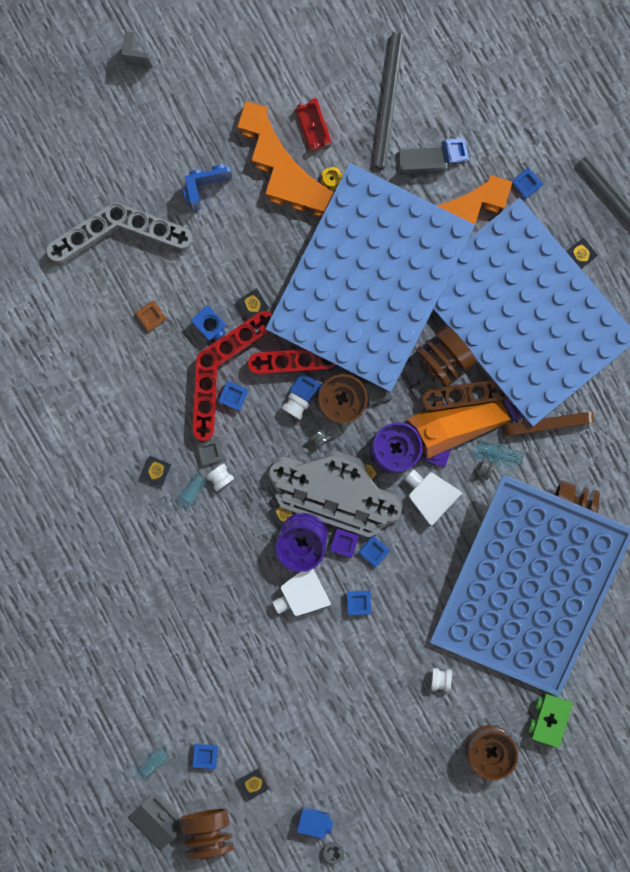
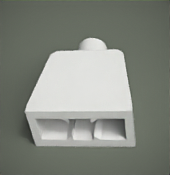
M413 470L404 479L414 488L408 495L409 499L430 526L462 494L458 489L432 472L423 478Z
M313 569L307 572H299L283 584L280 588L284 596L273 601L278 614L291 608L295 616L331 605Z

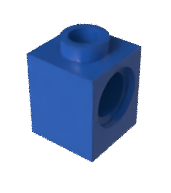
M208 304L191 319V322L210 343L213 340L218 341L227 333L225 331L227 325ZM213 319L217 322V327L214 331L205 330L204 324L207 320Z
M303 806L297 832L325 839L326 833H331L334 820H330V813Z

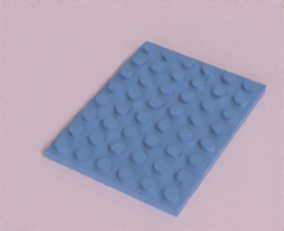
M349 163L266 330L392 392L475 224Z
M518 198L468 239L433 308V311L443 323L449 325L466 343L476 357L477 363L531 427H534L630 347V326L521 198Z
M503 474L430 643L560 697L629 546L630 527Z

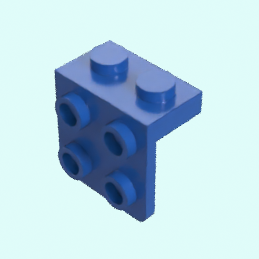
M221 164L213 166L211 171L203 172L202 169L190 171L189 175L185 176L187 187L183 188L186 205L191 204L192 210L201 209L197 186L231 179V167Z

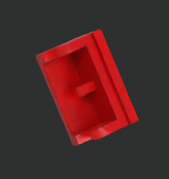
M317 98L311 99L307 104H298L295 112L309 153L331 146L332 141Z

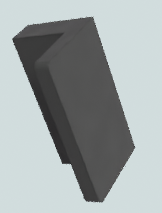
M125 32L122 47V57L125 64L153 68L151 55L149 53L137 52L138 42L135 34Z
M443 148L399 150L400 174L447 171L448 164L445 161Z
M155 792L129 816L160 850L167 846L181 832L179 817Z

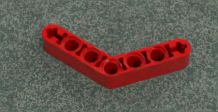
M261 311L198 354L196 359L193 434L198 440L203 442L211 440L215 433L218 367L270 333L266 330V326L263 325L258 328L260 334L256 335V331L251 324L255 323L257 327L261 324L262 317L271 319L273 315L271 312ZM248 329L252 332V338L249 341H242L239 338L242 330ZM229 342L233 345V350L230 354H223L220 351L223 343ZM205 355H210L214 358V362L210 367H203L201 359ZM204 378H209L213 382L212 388L207 391L200 388V382ZM203 401L209 402L212 407L211 411L207 414H202L199 411V405ZM198 417H211V422L206 420V428L210 429V433H206L205 437H202V434L198 432V429H201L203 421H198Z
M305 349L259 352L251 355L248 360L249 369L255 375L328 371L337 366L335 364H323L321 357ZM280 356L286 357L289 361L287 367L283 369L275 365L276 359ZM300 356H310L312 359L311 364L307 367H302L298 362ZM267 357H272V370H268L269 365H262L261 370H257L256 366H252V363L256 362V358H260L262 362H269Z

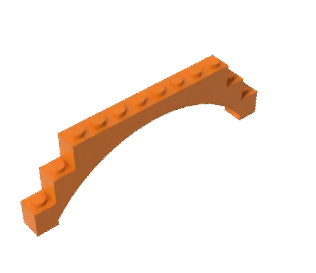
M245 101L238 124V131L242 132V136L249 139H254L255 136L259 137L252 157V164L256 165L255 169L263 172H268L269 169L273 170L266 191V197L270 198L269 202L277 205H282L283 202L291 204V208L304 212L307 209L314 211V216L322 218L335 192L324 187L309 176L284 149L268 119V107ZM490 175L488 181L474 191L436 206L475 224L481 205L485 206V210L493 213L504 210L512 181Z

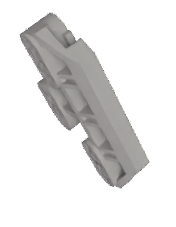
M332 450L327 452L323 458L306 463L281 456L274 460L270 468L268 477L277 492L275 496L280 507L296 513H309L323 522L367 537L381 532V528L398 521L401 515L403 502L400 496L377 488L366 473L364 461L354 456ZM331 460L335 461L334 467L330 466ZM343 463H346V467L343 472L341 471ZM280 466L284 467L283 473L279 472ZM353 468L358 469L356 474L352 473ZM292 469L295 470L293 478L290 477ZM302 474L306 475L305 480L301 479ZM282 489L293 493L294 489H296L294 496L283 493ZM306 494L307 498L324 503L325 499H327L325 506L323 507L319 504L305 500ZM368 497L373 498L371 503L367 502ZM380 499L383 500L381 508L378 507ZM391 504L395 505L393 510L389 509ZM336 507L354 514L356 513L355 518L354 516L335 511ZM368 514H370L369 519L375 520L380 523L375 525L374 523L368 521L366 522Z

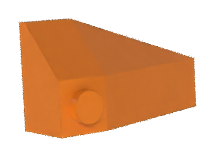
M501 400L438 410L427 409L407 418V421L419 433L422 440V450L428 459L510 422L511 418Z

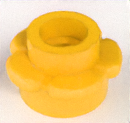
M336 167L326 168L321 173V183L324 187L335 190L343 174Z

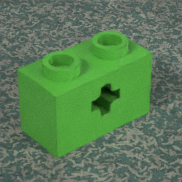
M547 693L543 694V698L539 697L535 706V710L538 711L536 720H531L528 732L531 733L530 738L559 748L573 702ZM550 713H552L555 721L554 723L550 722L547 726L544 717H549Z

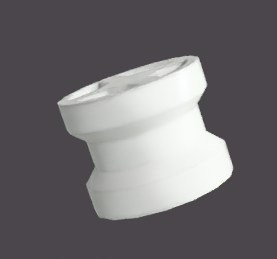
M290 393L288 402L283 404L281 409L301 420L303 417L302 412L304 409H308L310 404L297 395Z
M222 464L206 476L207 480L212 481L216 492L235 479L233 475L228 474L225 464Z
M433 668L431 691L440 689L450 693L451 669L439 671L438 668Z

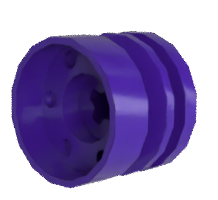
M393 422L384 426L373 436L370 443V455L373 462L387 473H400L412 468L419 461L422 454V440L419 433L406 423ZM397 443L400 453L392 454L390 445Z
M296 513L289 516L282 523L276 542V554L285 567L296 572H307L318 566L323 559L327 544V530L323 522L309 513ZM305 536L306 538H304L303 541L299 540V538Z

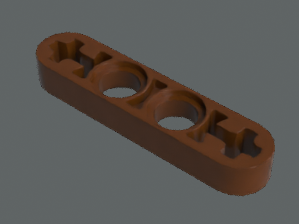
M491 379L427 389L421 396V402L427 409L438 410L498 401L507 397L503 392L501 396L498 392H490L491 398H488L489 390L486 385L490 384L489 388L491 389L498 387ZM475 386L483 388L484 394L480 399L472 397L471 392ZM457 389L461 393V398L458 402L453 403L449 400V393ZM441 391H444L446 404L443 405V400L434 401L432 406L431 403L426 401V398L430 397V393L438 397L442 396Z
M593 411L543 418L534 427H531L527 421L505 424L504 431L505 436L590 424L595 423Z

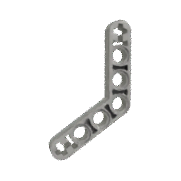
M113 203L52 241L47 247V254L53 262L63 264L119 228L182 251L188 250L192 246L193 237L191 232L185 227L120 203ZM114 210H122L123 217L120 220H113L111 218ZM138 217L145 219V224L142 228L133 227V221ZM96 222L104 224L103 230L99 233L92 231V226ZM160 225L167 228L166 234L161 237L156 236L154 233L156 227ZM172 229H174L173 233L176 236L181 237L185 234L188 241H183L182 244H179L178 239L171 236ZM77 234L84 236V241L81 245H74L72 243L73 237ZM67 241L73 250L70 251L68 248H65L67 246L64 242ZM57 247L62 250L61 257L54 255Z

